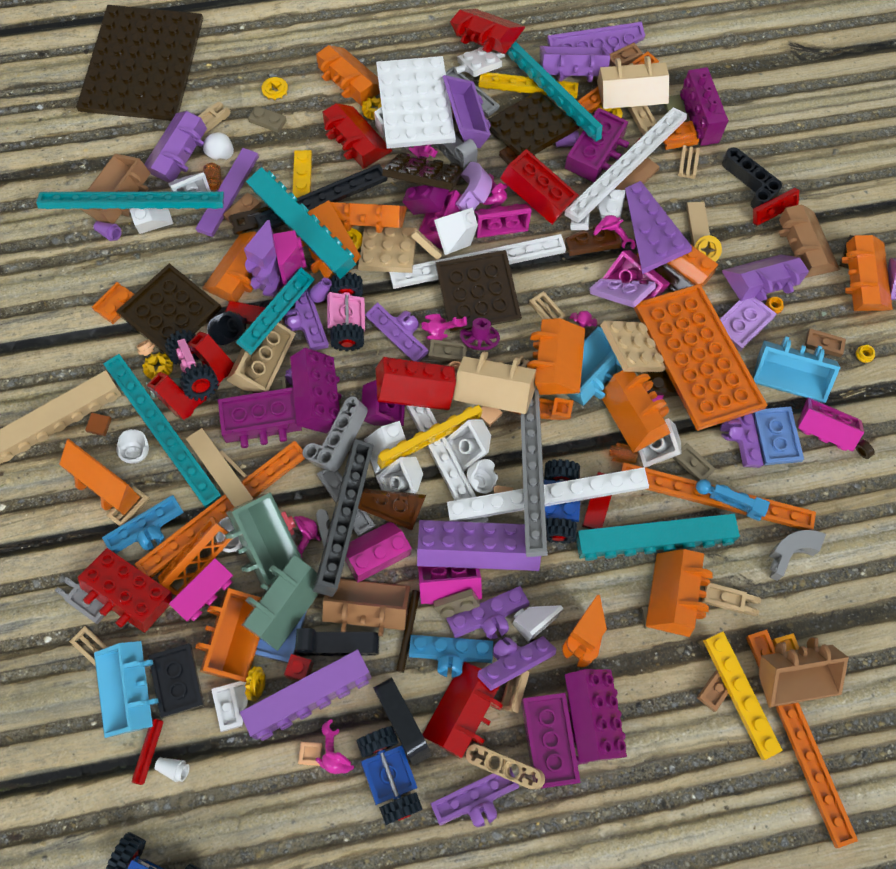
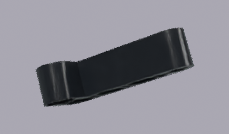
M731 147L727 150L722 166L755 192L751 201L753 209L777 197L782 188V183L779 179L740 149Z
M312 628L296 629L295 652L301 656H346L356 650H359L361 656L379 655V636L377 632H316Z
M391 677L373 687L412 766L431 757L430 749L393 678Z

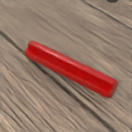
M152 719L153 727L148 728L132 778V783L143 785L145 783L163 726L162 720Z

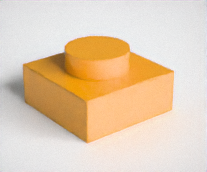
M794 633L772 640L774 646L777 643L785 642L786 652L791 649H799Z

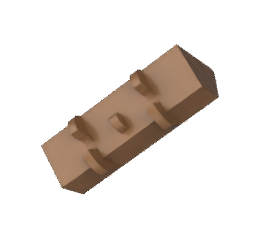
M114 154L86 192H147L149 189L143 184L151 173L141 159ZM120 208L80 209L97 221L113 224L120 215L129 217L131 214L129 209Z
M802 204L785 208L779 218L783 230L779 231L780 237H787L794 253L793 257H799L809 270L805 278L840 270L814 211Z
M340 578L339 586L334 596H324L322 621L341 623V632H346L348 624L378 627V636L382 637L384 628L405 630L410 586L369 581L357 583L356 580Z
M817 637L808 639L807 648L800 646L798 650L791 649L787 652L785 642L777 643L774 654L761 655L758 673L768 707L842 695L849 657L834 645L823 644L818 647Z

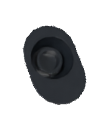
M232 311L224 312L209 321L207 332L218 345L229 344L238 340L245 332L247 318H243L240 314Z

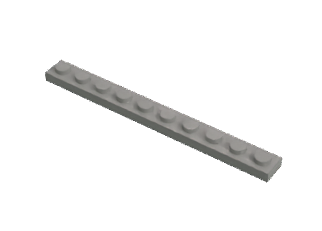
M536 387L527 413H521L526 557L548 556L539 391Z

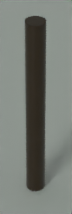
M412 590L396 672L404 673L420 597V591Z

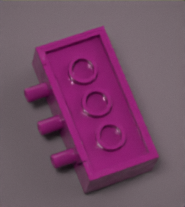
M706 67L688 70L683 88L680 90V97L684 101L685 111L688 113L690 121L694 124L699 144L704 146L720 143L729 120L709 69Z
M600 108L596 110L593 117L603 125L602 138L595 141L583 130L567 155L565 169L592 182L598 179L603 169L607 171L612 166L608 164L611 157L616 160L621 158L622 154L615 151L618 145L624 148L629 146V142L623 139L629 121Z
M303 348L290 357L297 426L328 433L340 412L339 400L342 398L341 393H338L337 383H339L340 378L335 373L334 357Z
M293 387L218 399L221 433L226 443L240 441L241 448H248V439L260 438V444L266 445L268 444L267 436L279 434L280 442L287 441V433L302 431V427L297 426Z
M583 669L565 674L579 763L608 761L627 757L626 744L624 742L626 735L622 731V722L620 720L622 713L618 710V700L616 698L618 692L614 688V678L611 669Z
M566 693L523 698L521 705L530 764L532 767L541 770L545 776V783L540 789L581 783L578 765L587 763H579V757L576 756L574 746L576 739L575 733L572 734L570 723L572 715L571 711H568ZM532 775L533 782L537 783L538 779L535 775Z

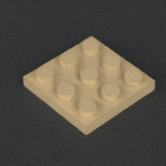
M365 226L360 252L361 257L358 264L359 271L413 273L416 241L411 235L417 228L384 227L381 233H377L376 227Z
M605 320L600 325L624 372H663L666 369L663 363L664 359L658 353L655 347L656 344L650 338L645 324L642 322Z

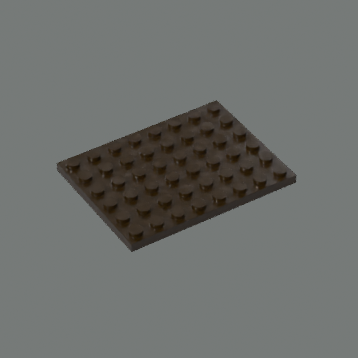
M107 5L76 106L78 112L172 121L175 114L180 112L203 22V15L200 13Z

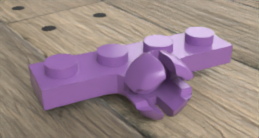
M308 287L294 304L295 308L290 309L285 314L284 323L288 325L286 327L291 331H303L309 349L315 351L328 348L329 343L314 301L309 296L310 290Z
M377 302L365 314V317L411 361H421L429 351L413 336V332L420 325L416 317L411 316V313L407 310L403 311L398 317H393Z
M751 413L723 422L720 431L728 432L729 434L722 433L721 436L727 441L738 443L743 467H762L764 464L754 414Z
M521 586L480 603V607L455 614L446 619L455 638L481 628L488 638L498 639L495 633L497 630L501 637L509 630L505 617L530 605Z
M543 636L522 647L518 646L511 638L505 637L494 646L493 656L498 661L479 670L478 678L492 691L556 655L557 649Z
M510 767V774L512 777H515ZM493 773L430 804L440 826L464 814H468L474 826L482 827L485 826V821L481 813H485L489 823L497 818V811L493 801L518 789L519 784Z

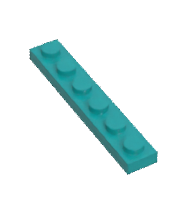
M300 268L237 340L236 344L251 355L315 279L304 269Z

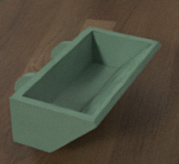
M271 492L247 501L226 512L234 530L225 534L226 539H232L238 536L242 548L237 551L239 554L245 552L250 561L242 566L241 570L242 572L254 570L261 585L264 583L268 586L275 580L276 576L268 570L272 565L282 570L293 555L303 561Z
M295 555L289 559L282 570L273 565L268 569L276 578L269 587L262 583L260 587L266 592L258 602L251 597L245 600L254 608L241 625L276 651L280 649L319 594L313 592L317 572Z

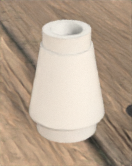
M160 757L155 763V770L174 782H183L190 769L189 764H186L184 760Z

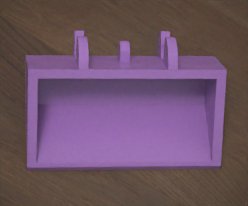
M540 46V65L550 75H557L558 82H562L563 75L587 76V81L592 82L593 76L599 75L600 67H609L610 55L605 47Z
M446 75L442 76L458 129L464 142L471 139L477 148H481L491 135L489 131L491 124L488 119H485L481 106L483 100L477 94L474 81Z
M188 111L175 114L144 164L151 175L170 183L176 180L181 171L187 172L189 168L185 164L196 146L202 147L204 144L201 138L207 127L203 120Z
M267 220L244 248L247 257L245 267L249 273H252V288L254 290L260 289L263 291L264 296L275 297L284 285L278 266L270 220Z
M781 254L724 269L722 273L740 301L754 297L759 301L767 299L766 294L779 290H783L785 293L794 292L793 286L800 285L809 273V270L799 257Z

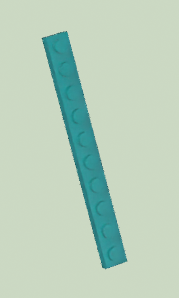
M515 41L506 52L510 59L520 69H523L529 78L533 79L538 87L542 88L569 117L574 119L576 124L588 136L592 137L595 141L602 138L603 125Z
M39 192L36 203L38 209L223 208L224 192Z
M118 354L103 363L204 507H209L222 497L121 355Z

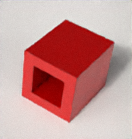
M291 654L284 675L289 679L299 681L311 674L314 663L310 659Z

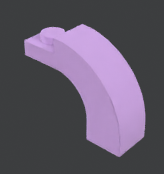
M470 162L461 174L469 185L455 204L461 211L472 207L475 210L479 203L486 201L492 189V179L479 163Z

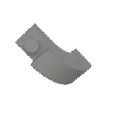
M802 530L785 537L773 548L769 557L774 559L770 566L772 571L770 578L778 581L784 576L792 554L805 553L813 557L820 552L826 534L814 530Z

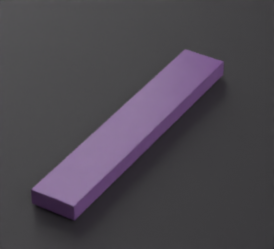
M242 148L217 191L224 192L223 208H207L196 227L197 232L210 237L214 236L224 219L223 214L232 205L258 160L259 154L257 152Z

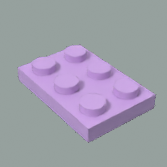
M754 297L743 301L739 300L720 320L735 347L741 351L777 314Z

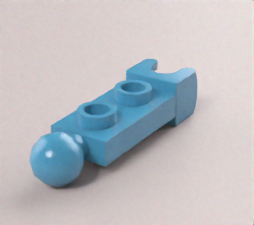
M706 479L699 480L696 483L698 493L703 495L709 493L710 498L747 512V517L761 521L762 516H766L770 504L769 501L759 497L752 499L749 495L742 492L737 493L726 485L717 484L713 487Z

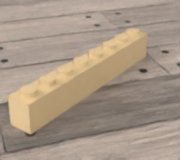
M106 370L1 428L0 464L10 461L15 455L29 450L31 446L38 442L45 441L52 434L63 431L68 425L82 420L84 416L91 412L98 411L105 404L117 400L122 394Z

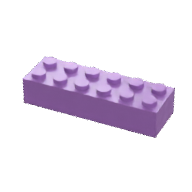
M419 520L417 566L539 571L541 556L526 557L525 524Z
M356 650L242 710L240 714L249 735L257 740L261 739V741H264L273 736V731L279 728L284 730L292 726V721L297 718L303 720L312 715V710L318 707L321 710L329 706L331 700L336 697L342 699L350 694L349 690L355 687L358 689L365 687L369 684L368 680L372 679L359 650Z

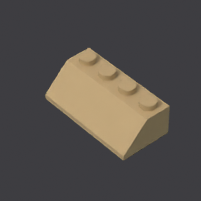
M278 323L251 355L243 348L241 349L226 380L245 391L256 393L269 391L296 333Z

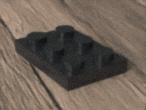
M190 643L148 655L149 660H153V665L150 667L162 719L205 706Z

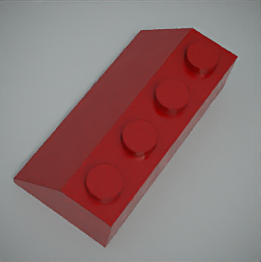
M383 357L375 368L378 402L441 410L450 409L456 385L454 367Z

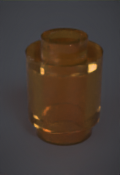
M208 163L203 167V172L210 190H217L221 185V168L215 163Z
M616 442L615 446L611 445L609 456L612 457L611 461L635 464L639 451L633 453L629 445Z

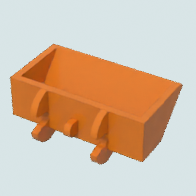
M328 45L316 54L318 68L324 73L321 76L322 79L325 81L332 80L344 91L341 95L344 98L352 97L362 106L363 101H367V98L372 99L380 93L378 77L345 48Z
M328 200L311 209L308 214L310 216L314 214L320 221L319 225L321 227L325 225L332 233L330 236L332 238L336 236L343 244L341 247L344 250L348 248L354 255L352 259L357 263L361 255L330 201ZM301 240L302 247H304L306 244ZM308 247L312 259L315 260L310 267L311 271L316 274L320 269L324 277L332 278L335 274Z
M330 202L346 231H350L353 225L374 226L377 233H381L384 227L402 228L407 209L406 206Z
M257 232L242 233L238 236L202 287L203 290L228 302H238L245 291L249 293L253 291L252 286H250L253 276L245 267L247 257L244 248Z
M855 235L846 243V257L841 258L842 263L849 266L848 273L851 284L849 288H845V293L852 294L854 311L893 310L884 242L873 235Z
M561 318L542 319L541 332L537 331L531 334L530 340L537 341L533 342V347L538 349V351L533 352V358L537 360L528 362L527 368L536 369L535 385L540 395L580 393L585 328Z
M622 370L613 375L602 392L606 395L602 400L632 452L635 453L670 434L669 428L663 419L668 414L669 408L665 406L667 403L663 399L652 401L657 397L655 391L647 393L653 387V382L651 380L648 381L650 379L648 374L637 376L635 372H624Z
M67 439L59 465L74 477L75 487L78 490L88 487L101 498V507L104 510H109L113 507L122 515H125L140 498L139 495L125 481L70 439Z
M687 549L657 553L646 627L690 637L695 629L696 619L706 617L705 612H709V606L698 602L699 597H706V592L700 590V586L709 585V579L713 578V573L703 568L704 553Z
M228 588L224 593L220 607L209 606L207 612L216 615L217 618L214 627H205L206 631L212 632L209 643H198L195 647L206 652L200 672L231 680L247 681L246 678L251 669L260 638L241 624L254 608L245 600L251 597L258 602L261 597Z
M600 595L594 598L562 646L564 657L566 659L572 655L579 659L577 666L580 668L589 666L597 658L602 636L607 630Z

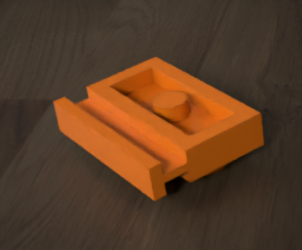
M683 122L663 141L665 150L680 148L683 145H698L699 138L697 139L693 122Z
M116 282L92 306V309L114 324L120 318L116 311L135 294Z

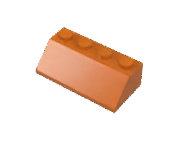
M693 246L691 252L668 262V264L695 285L701 284L702 287L714 275L719 265Z

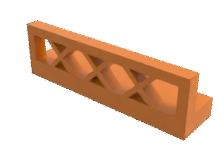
M212 516L159 574V583L177 596L232 540L225 537L222 542L214 543L213 537L219 531L224 535L229 533V531L223 528L219 521ZM211 548V554L208 557L200 558L202 549ZM197 563V570L194 573L186 574V567L189 564ZM183 579L184 584L179 590L171 586L174 580Z

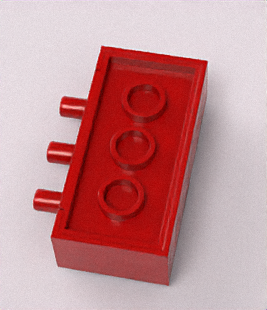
M527 149L507 166L500 177L507 186L552 225L579 196Z
M108 548L77 577L80 588L88 593L83 601L89 605L94 599H97L104 604L99 610L101 615L106 616L112 610L121 616L115 622L120 628L128 621L145 633L170 606L169 603L172 601L171 591Z

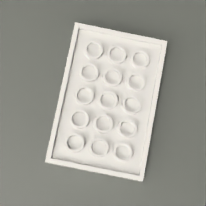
M443 56L376 62L387 149L455 143L456 137L450 99L442 77L446 75Z

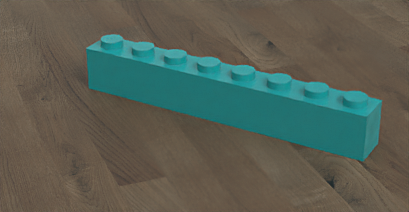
M261 167L246 181L247 184L292 231L295 230L296 235L301 237V240L341 279L356 265L352 259L354 257L352 252L348 248L344 250L341 247L343 245L336 236L332 238L330 236L332 233L325 225L321 227L318 218L314 214L310 216L306 206L303 203L299 205L295 195L292 192L288 194L284 184L281 181L277 183L273 173L270 170L266 172Z
M735 514L578 530L576 542L579 559L585 558L586 561H591L601 556L610 559L617 557L619 554L634 556L637 552L653 554L656 553V550H664V552L675 551L676 548L691 550L695 546L703 545V548H709L719 543H722L723 546L734 544L740 537Z

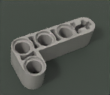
M455 134V143L435 144L451 163H456L463 167V171L470 162L477 163L478 150L476 144L471 139L462 142Z
M356 397L346 399L323 445L307 444L303 449L304 458L317 467L332 472L337 471L341 467L367 415V407Z

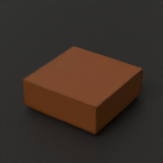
M91 413L85 431L106 436L112 419L110 416Z

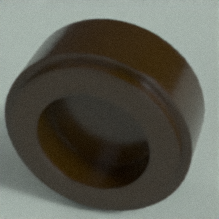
M866 440L859 441L855 447L859 455L865 459L875 455L873 447Z

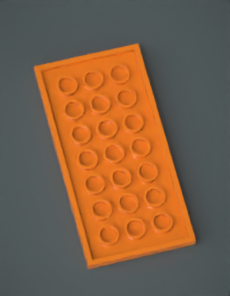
M701 284L643 300L634 307L638 318L646 325L650 338L654 340L658 353L662 355L663 363L666 366L665 370L697 431L766 409L768 405Z

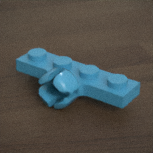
M174 495L103 536L102 539L107 548L115 554L134 542H139L144 550H153L155 547L151 542L155 539L157 545L161 544L164 540V535L160 530L161 527L184 512Z
M411 635L409 657L435 659L438 661V673L441 676L447 677L448 668H452L451 678L461 675L464 662L492 663L493 641Z

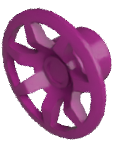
M476 318L472 323V331L461 330L460 339L469 348L489 350L498 345L500 335L491 326V322L488 319ZM464 335H466V336H468V337H470V338H468L467 340H465ZM496 338L494 343L490 340ZM477 340V346L470 344ZM482 341H485L489 346L481 347Z

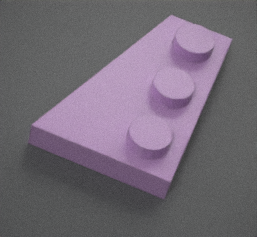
M600 279L590 287V294L634 308L656 288V283L650 281L648 284H640L639 281L622 283L621 280Z

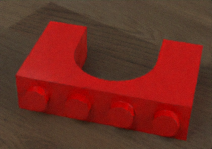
M200 331L187 345L201 360L202 365L207 364L208 367L210 366L214 370L219 387L220 382L228 377L234 363L209 334ZM159 372L146 385L176 417L182 420L190 417L194 409L199 404L205 402V400L201 401L200 398H198V401H195L194 398L192 400L189 399L184 391L168 375Z

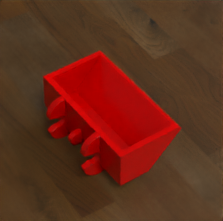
M460 9L450 21L456 36L461 37L460 41L462 43L468 44L472 41L484 46L482 50L487 53L495 50L506 54L525 29L523 25L478 9Z
M336 103L322 111L325 130H329L326 137L330 140L336 138L338 144H342V149L344 151L347 150L343 154L347 160L354 158L364 169L392 152L391 148L387 149L386 142L354 106Z
M466 662L463 663L461 675L452 679L422 734L425 739L459 759H462L471 740L479 745H483L485 740L475 733L481 722L488 726L490 725L491 721L484 718L489 706L499 711L503 707L502 703L494 699L499 687L490 691L478 678V671L482 668Z

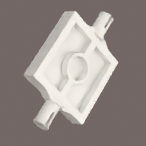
M479 47L474 51L465 52L457 56L458 63L461 66L454 67V72L456 75L467 72L473 77L501 68L502 60L500 58H504L505 54L500 52L487 53L482 50L483 47Z

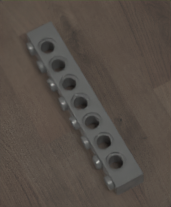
M355 439L351 446L313 592L333 597L338 589L374 447L373 444Z

